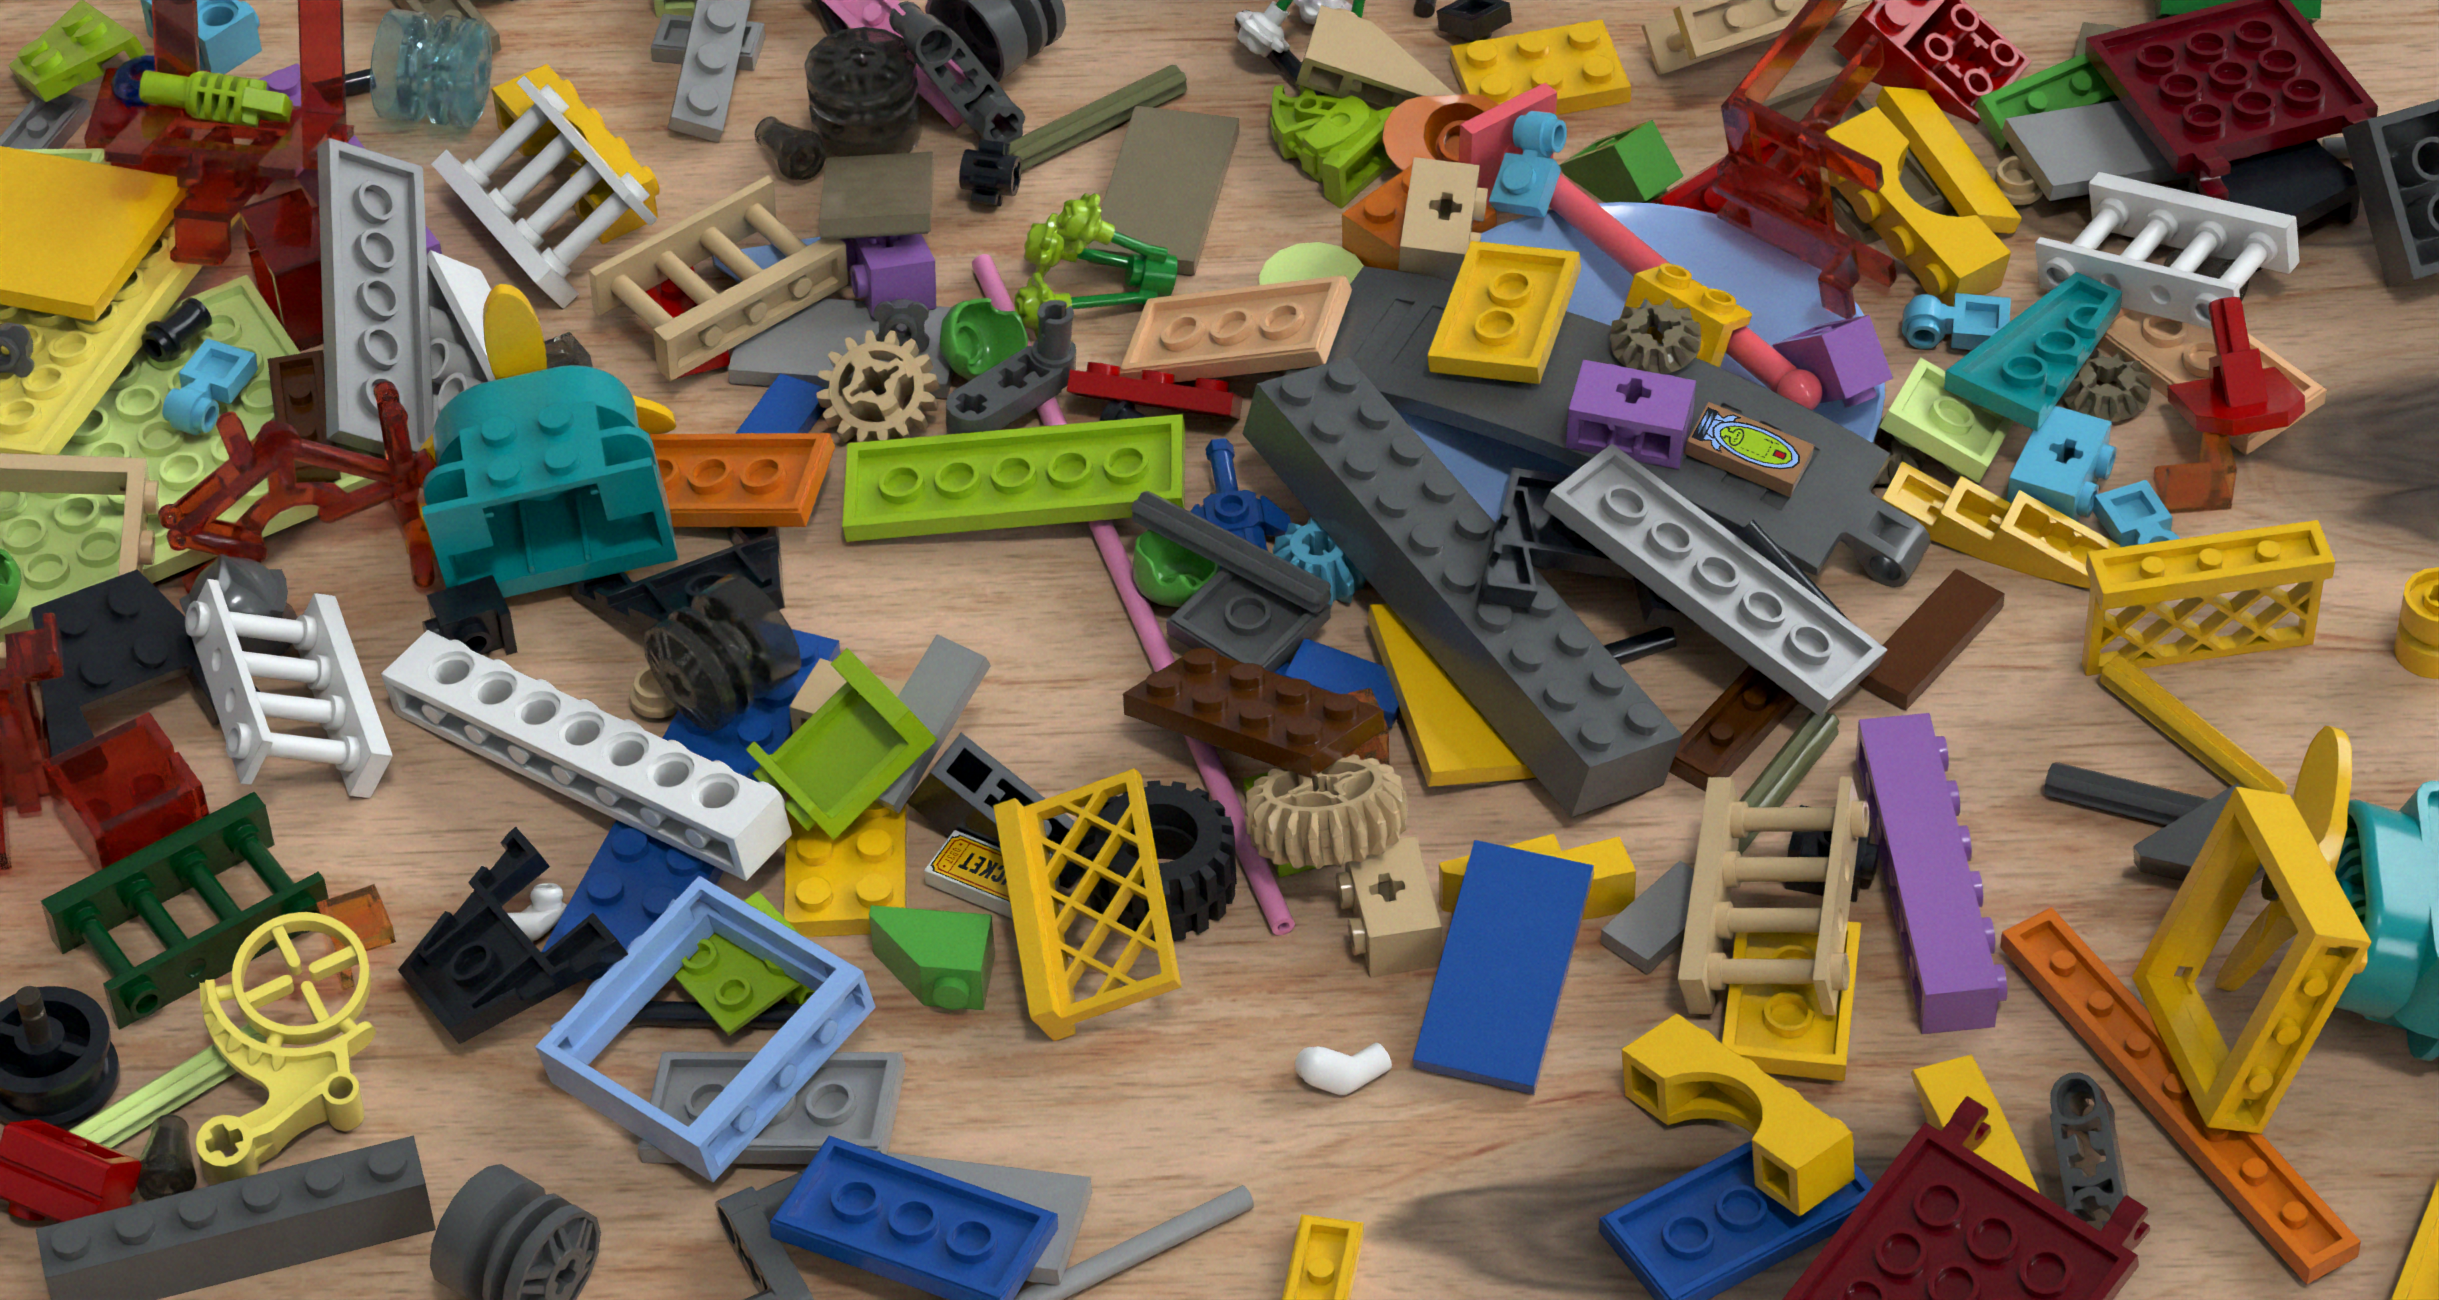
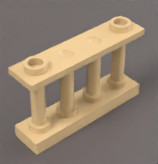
M1697 0L1673 9L1675 15L1644 24L1641 27L1657 75L1660 76L1850 13V8L1874 0Z
M767 175L589 270L593 311L600 316L625 303L653 329L657 370L669 381H672L722 354L727 349L733 348L848 285L846 244L840 239L823 240V238L808 246L777 220L774 181ZM758 231L781 251L786 258L766 269H762L741 251L735 243ZM714 255L738 276L742 282L718 294L690 267ZM670 279L697 306L673 318L645 291Z
M1840 776L1836 807H1748L1746 801H1739L1732 777H1708L1677 979L1689 1014H1714L1717 990H1724L1727 984H1814L1823 1015L1836 1014L1839 990H1847L1849 985V959L1847 953H1844L1858 840L1859 837H1867L1869 832L1867 801H1859L1852 776ZM1833 831L1829 857H1741L1740 852L1737 851L1739 838H1747L1749 832ZM1741 882H1826L1822 908H1734L1730 898L1732 888H1739ZM1734 932L1819 933L1815 959H1727L1725 953L1722 952L1724 939H1732Z

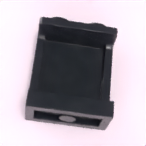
M2317 139L2306 141L2296 146H2287L2255 154L2248 158L2228 161L2231 164L2230 174L2220 176L2222 183L2229 191L2228 200L2226 201L2296 216L2297 229L2331 211L2346 223L2356 219L2358 216L2361 195L2354 170L2345 166L2322 147ZM2190 171L2188 192L2201 195L2197 187L2195 173Z

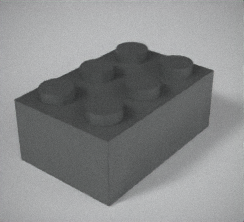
M2439 99L2341 128L2387 287L2439 273Z

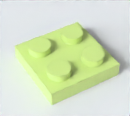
M1920 357L1879 427L1892 434L1901 444L1917 448L1942 462L1951 472L1966 476L1979 483L2014 421L1945 390V371Z

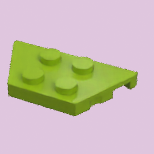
M81 0L38 39L25 45L18 52V57L8 66L19 83L43 101L48 102L78 85L104 75L105 70L101 65L125 50L130 60L133 61L144 55L146 51L136 35L84 0Z

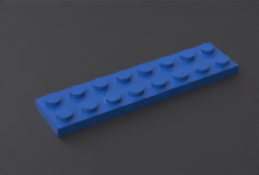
M762 621L749 625L739 624L723 630L665 732L663 739L667 741L676 740L689 751L710 761H721L734 772L760 782L752 774L760 764L751 756L746 748L755 741L770 755L793 734L789 706L818 660L821 658L833 662L841 654L839 640ZM616 820L541 953L547 951L591 913H594L624 949L627 950L630 943L638 936L643 935L666 911L672 899L676 900L698 876L717 885L724 870ZM614 964L587 977L586 979L595 981L599 978H602V976Z

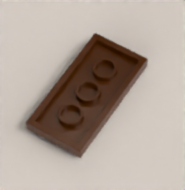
M1196 648L1187 651L1183 657L1162 670L1150 674L1144 681L1123 693L1124 715L1309 778L1314 777L1384 731V710L1382 708L1361 702L1353 695L1336 694L1312 686L1310 682L1304 679H1291L1267 671L1258 664L1242 663L1218 655L1215 650L1209 648Z

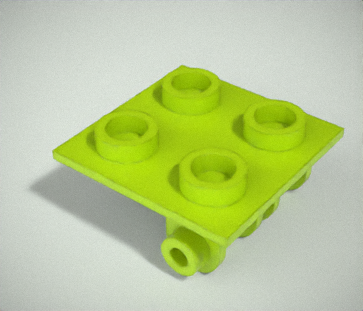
M756 891L744 900L747 904L799 933L759 891ZM715 932L709 939H701L697 943L699 949L689 960L687 955L681 960L683 966L673 976L728 1036L783 997L790 1004H804L815 992L786 975L781 967L764 958V962Z

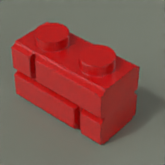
M39 1119L9 1122L4 1127L0 1140V1199L9 1202L7 1211L10 1214L26 1220L43 1221L46 1217L61 1223L130 1206L132 1204L130 1195L135 1192L142 1164L136 1158Z

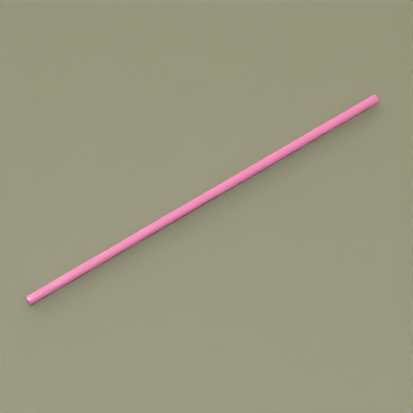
M987 254L977 256L972 261V268L986 298H991V305L998 310L1015 311V307L992 257ZM1028 338V346H1032ZM1055 396L1036 407L1044 426L1067 424ZM1111 519L1087 521L1155 672H1158L1173 663L1175 659L1148 599L1141 594L1134 583L1133 566ZM1184 735L1213 801L1218 800L1225 807V817H1231L1234 826L1235 850L1272 932L1275 935L1289 933L1294 928L1295 922L1266 858L1259 856L1257 848L1251 846L1250 835H1247L1244 818L1246 814L1215 746Z

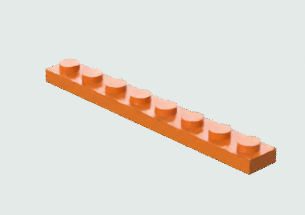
M2052 907L2002 931L2000 948L2306 1284L2358 1257L2361 1241L2262 1134L2206 1126L2148 1010Z

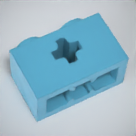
M2055 406L2038 432L2032 431L2009 477L2007 501L2012 503L2020 490L2077 522L2080 516L2089 517L2093 511L2095 495L2098 494L2099 485L2096 483L2099 478L2105 480L2109 478L2116 458L2117 448L2109 445L2112 421Z

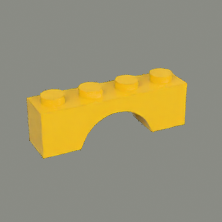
M545 64L492 88L498 128L504 133L534 104V101L516 82L525 75L539 90L548 84L569 105V108L563 113L566 119L621 178L626 172H629L650 194L643 203L658 219L655 196L659 195L660 189L654 173L648 166L641 167L632 157L630 149L622 137H614L607 130L601 115L595 108L588 109L579 99L575 87L568 79L562 80L548 64ZM549 119L518 151L524 157L538 155L561 131ZM574 149L567 156L581 163L570 175V178L588 162L577 149ZM603 178L575 204L576 216L582 222L615 192ZM630 207L597 239L603 245L647 223Z
M1877 106L1825 131L1817 163L1822 177L1829 185L1836 187L1849 201L1859 219L1869 223L1886 242L1891 254L1895 258L1902 260L1919 278L1922 287L1929 295L1937 297L1942 304L1953 307L1955 293L1986 295L2001 287L2011 251L1978 215L1954 217L1938 214L1922 207L1906 193L1899 178L1901 177L1910 142Z
M1676 1013L1621 1049L1626 1097L1667 1125L1692 1119H1717L1734 1123L1748 1130L1754 1135L1752 1138L1755 1187L1797 1216H1802L1855 1179L1853 1132L1841 1120L1828 1116L1810 1104L1795 1089L1785 1087L1760 1070L1752 1060L1742 1058L1717 1041L1706 1029L1698 1028Z

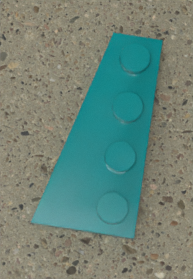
M2075 272L1945 371L1944 389L1967 399L1975 405L1987 408L2038 432L2120 312L2122 291Z

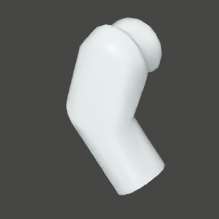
M542 883L536 885L530 894L532 901L530 906L520 913H507L532 942L538 940L556 926L567 907V904L562 902L563 890L557 884Z
M1373 1043L1353 1056L1326 1047H1307L1298 1053L1295 1060L1296 1072L1306 1083L1337 1095L1350 1094L1392 1068L1391 1059L1387 1051L1379 1043Z

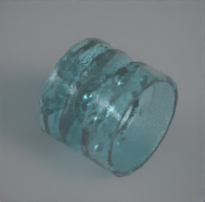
M391 8L384 15L378 27L372 50L370 92L377 115L382 118L419 122L427 113L433 124L446 126L450 122L452 126L471 129L479 121L484 110L490 86L492 45L489 29L485 21L469 17L460 20L456 16L444 15L436 24L429 13Z

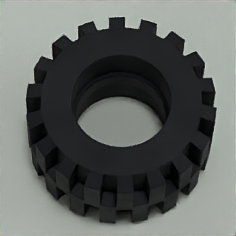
M1160 780L1147 781V787H1144L1157 859L1174 860L1158 863L1173 941L1186 939V932L1193 930L1200 934L1209 929V919L1219 921L1226 914V904H1232L1236 894L1235 884H1237L1234 826L1231 817H1225V807L1218 800L1209 802V795L1206 791L1200 788L1189 791L1186 790V783L1173 781L1171 786L1160 785ZM1128 792L1123 793L1119 797L1113 796L1108 798L1097 817L1116 826L1130 805ZM1091 825L1083 837L1084 858L1093 862L1110 834ZM1133 827L1130 833L1136 836L1135 829ZM1124 841L1107 869L1126 878L1140 857L1138 848ZM1101 877L1089 895L1091 908L1103 915L1120 887ZM1143 879L1140 886L1145 888V882ZM1134 894L1116 922L1136 932L1150 910L1148 901ZM1154 932L1150 937V939L1153 941H1155Z

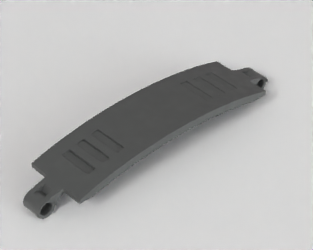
M1363 266L1350 284L1352 292L1326 363L1349 357L1396 411L1420 416L1494 438L1578 469L1597 455L1595 453L1566 448L1568 410L1583 360L1625 367L1612 352L1610 346V325L1566 311L1540 384L1434 373L1429 371L1427 355L1455 281ZM1694 358L1684 368L1667 374L1696 380L1693 420L1688 438L1708 402L1815 445L1812 458L1791 497L1684 453L1679 469L1638 462L1735 536L1754 519L1802 571L1817 576L1838 542L1842 541L1852 550L1858 562L1863 564L1867 574L1875 581L1890 587H1900L1908 582L1929 548L1931 541L1929 533L1922 524L1871 493L1874 485L1890 462L1889 452L1788 398L1698 358ZM1312 367L1289 369L1285 372L1284 375L1292 374Z

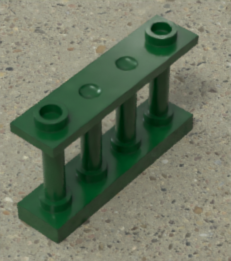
M255 792L41 900L51 939L60 952L65 954L86 943L112 979L103 983L113 1022L119 1030L141 1018L152 1015L158 1009L200 988V983H205V980H215L231 972L240 946L255 929L265 922L282 915L297 912L318 913L332 918L333 915L325 879L319 871L294 883L268 850L275 843L266 805ZM246 860L273 895L242 911L215 876ZM193 888L220 923L188 939L163 907L162 903ZM139 915L166 951L134 967L108 931ZM297 931L287 935L292 940L310 931ZM271 940L265 944L252 960L277 947L275 941Z

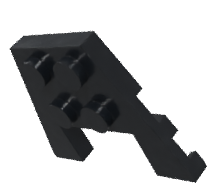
M1512 468L1503 489L1479 592L1480 601L1530 608L1538 593L1532 566L1543 570L1561 569L1588 573L1599 578L1610 576L1632 579L1635 582L1645 624L1694 630L1697 623L1668 601L1660 598L1647 585L1623 567L1615 564L1602 551L1578 533L1566 527L1562 521L1543 508L1550 491L1569 476Z
M726 527L729 539L735 546L636 582H632L625 572L570 583L568 584L570 595L581 603L676 647L685 644L703 643L712 638L717 632L739 624L749 625L763 620L767 614L785 608L779 527Z
M138 569L32 607L29 612L28 624L37 686H40L43 708L42 726L44 739H47L50 759L48 770L50 781L54 787L102 769L106 758L82 713L186 675L212 725L220 724L192 637L186 632V617ZM254 685V687H255V689H256V692H261V691Z
M517 827L513 828L501 841L500 844L506 851L491 870L481 866L468 882L474 891L457 912L452 915L450 912L445 911L398 969L399 973L458 1044L477 1036L609 967L628 955V952L594 913H591L547 951L541 953L505 912L502 906L550 867Z

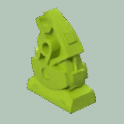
M1284 85L1275 86L1271 104L1272 117L1270 118L1271 133L1274 141L1277 143L1284 159L1299 158L1302 163V170L1306 171L1318 182H1323L1324 196L1340 209L1345 207L1393 164L1386 154L1382 138L1384 123L1395 107L1391 106L1376 111L1356 96L1350 95L1338 98L1332 95H1316L1313 89L1299 85L1300 96L1288 97L1285 95Z

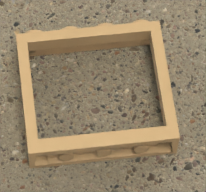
M0 453V491L125 495L118 576L136 569L143 574L144 565L154 564L155 531L147 530L148 514L157 515L159 511V480H150L146 458ZM0 642V684L37 685L31 643Z

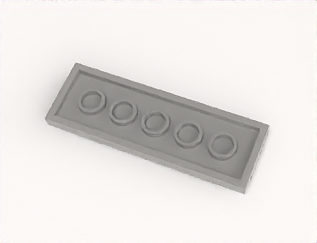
M328 138L317 147L327 440L414 463L416 453L431 436L434 429L423 167Z
M1613 443L1554 487L1543 505V508L1562 521L1566 527L1578 533L1607 555L1611 561L1623 567L1652 589L1660 598L1668 601L1697 623L1705 632L1717 638L1746 660L1751 667L1762 672L1791 694L1799 703L1807 706L1820 717L1877 668L1888 650Z

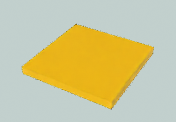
M0 146V304L96 322L191 195L188 179Z

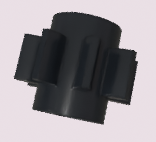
M980 139L978 150L966 149L964 151L960 164L959 184L961 189L972 190L971 202L1001 206L1003 195L1015 196L1017 194L1021 180L1022 162L1020 156L1009 155L1010 144Z

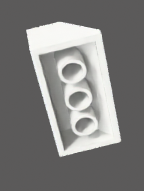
M430 250L427 254L433 420L435 425L440 411L453 397L472 386L496 379L488 361L483 333V308L491 288L481 270Z

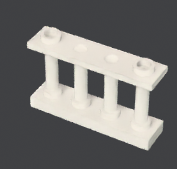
M524 75L516 83L534 101V104L475 161L469 158L462 164L446 149L431 165L530 278L564 309L579 295L564 277L571 272L568 266L630 207L649 226L657 220V217L643 203L650 194L629 172H626L620 178L566 119L563 113L569 108V105L548 84L539 90ZM550 119L561 133L501 190L495 187L489 193L486 189L492 182L489 176ZM574 149H577L588 162L527 220L521 217L515 222L512 219V216L518 212L515 206ZM603 178L615 192L554 250L548 247L542 253L538 248L545 241L542 235Z
M2098 172L2088 183L2092 221L2071 244L2040 237L2035 242L2040 288L2053 290L2075 272H2078L2122 291V308L2212 329L2208 310L2210 302L2226 297L2240 298L2239 290L2258 267L2290 274L2300 262L2296 216ZM2111 232L2135 238L2120 256L2096 250ZM2159 244L2184 249L2170 267L2145 262ZM2209 255L2234 261L2220 279L2194 272Z
M207 579L197 601H193L187 609L185 628L187 634L192 637L226 739V752L233 760L240 783L252 784L266 756L335 764L336 768L341 771L349 796L371 798L393 755L336 597L314 593L304 614L300 615L296 620L230 612L219 581ZM237 636L293 643L301 659L242 651ZM251 676L307 683L308 687L312 689L315 699L256 692ZM265 716L321 723L323 729L327 731L329 739L271 733Z

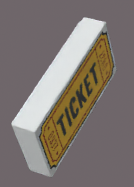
M954 830L925 868V884L1013 919L1001 848ZM1059 876L1057 877V879H1056V881H1055V887H1056V889H1057V888L1059 887V885H1060V883H1059Z

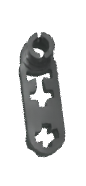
M905 1L898 4L906 12L903 16L893 8L889 17L892 29L904 38L906 47L914 55V61L968 126L985 140L1008 143L1023 135V124L1026 118L1023 111L1011 101L964 41L951 28L944 25L934 15L924 14L914 2ZM950 59L963 70L966 80L960 85L956 82L952 73L943 65Z
M1049 300L1041 304L1037 311L1039 320L1038 339L1034 342L1033 346H1027L948 395L946 401L947 435L1000 430L1058 395L1063 388L1067 387L1070 369L1076 370V346L1071 341L1072 321L1074 318V311L1071 306L1066 308L1067 303L1060 300Z
M2081 1072L2068 1073L2060 1077L2054 1083L2051 1090L2050 1104L2052 1114L2050 1115V1121L2067 1205L2065 1210L2087 1223V1221H2096L2094 1211L2101 1208L2111 1216L2125 1195H2128L2114 1122L2115 1111L2112 1104L2108 1101L2105 1091L2090 1076ZM2089 1099L2094 1102L2093 1110L2083 1116L2084 1110L2090 1105ZM2068 1130L2082 1131L2084 1134L2089 1135L2093 1150L2100 1156H2106V1161L2096 1165L2095 1176L2089 1177L2081 1168H2075V1162L2084 1159L2085 1151L2082 1139L2077 1134L2068 1137ZM2108 1220L2102 1221L2103 1227L2108 1222Z
M806 1168L798 1171L795 1175L756 1191L751 1186L715 1202L722 1228L737 1257L759 1292L744 1300H814L780 1240L771 1238L770 1221Z

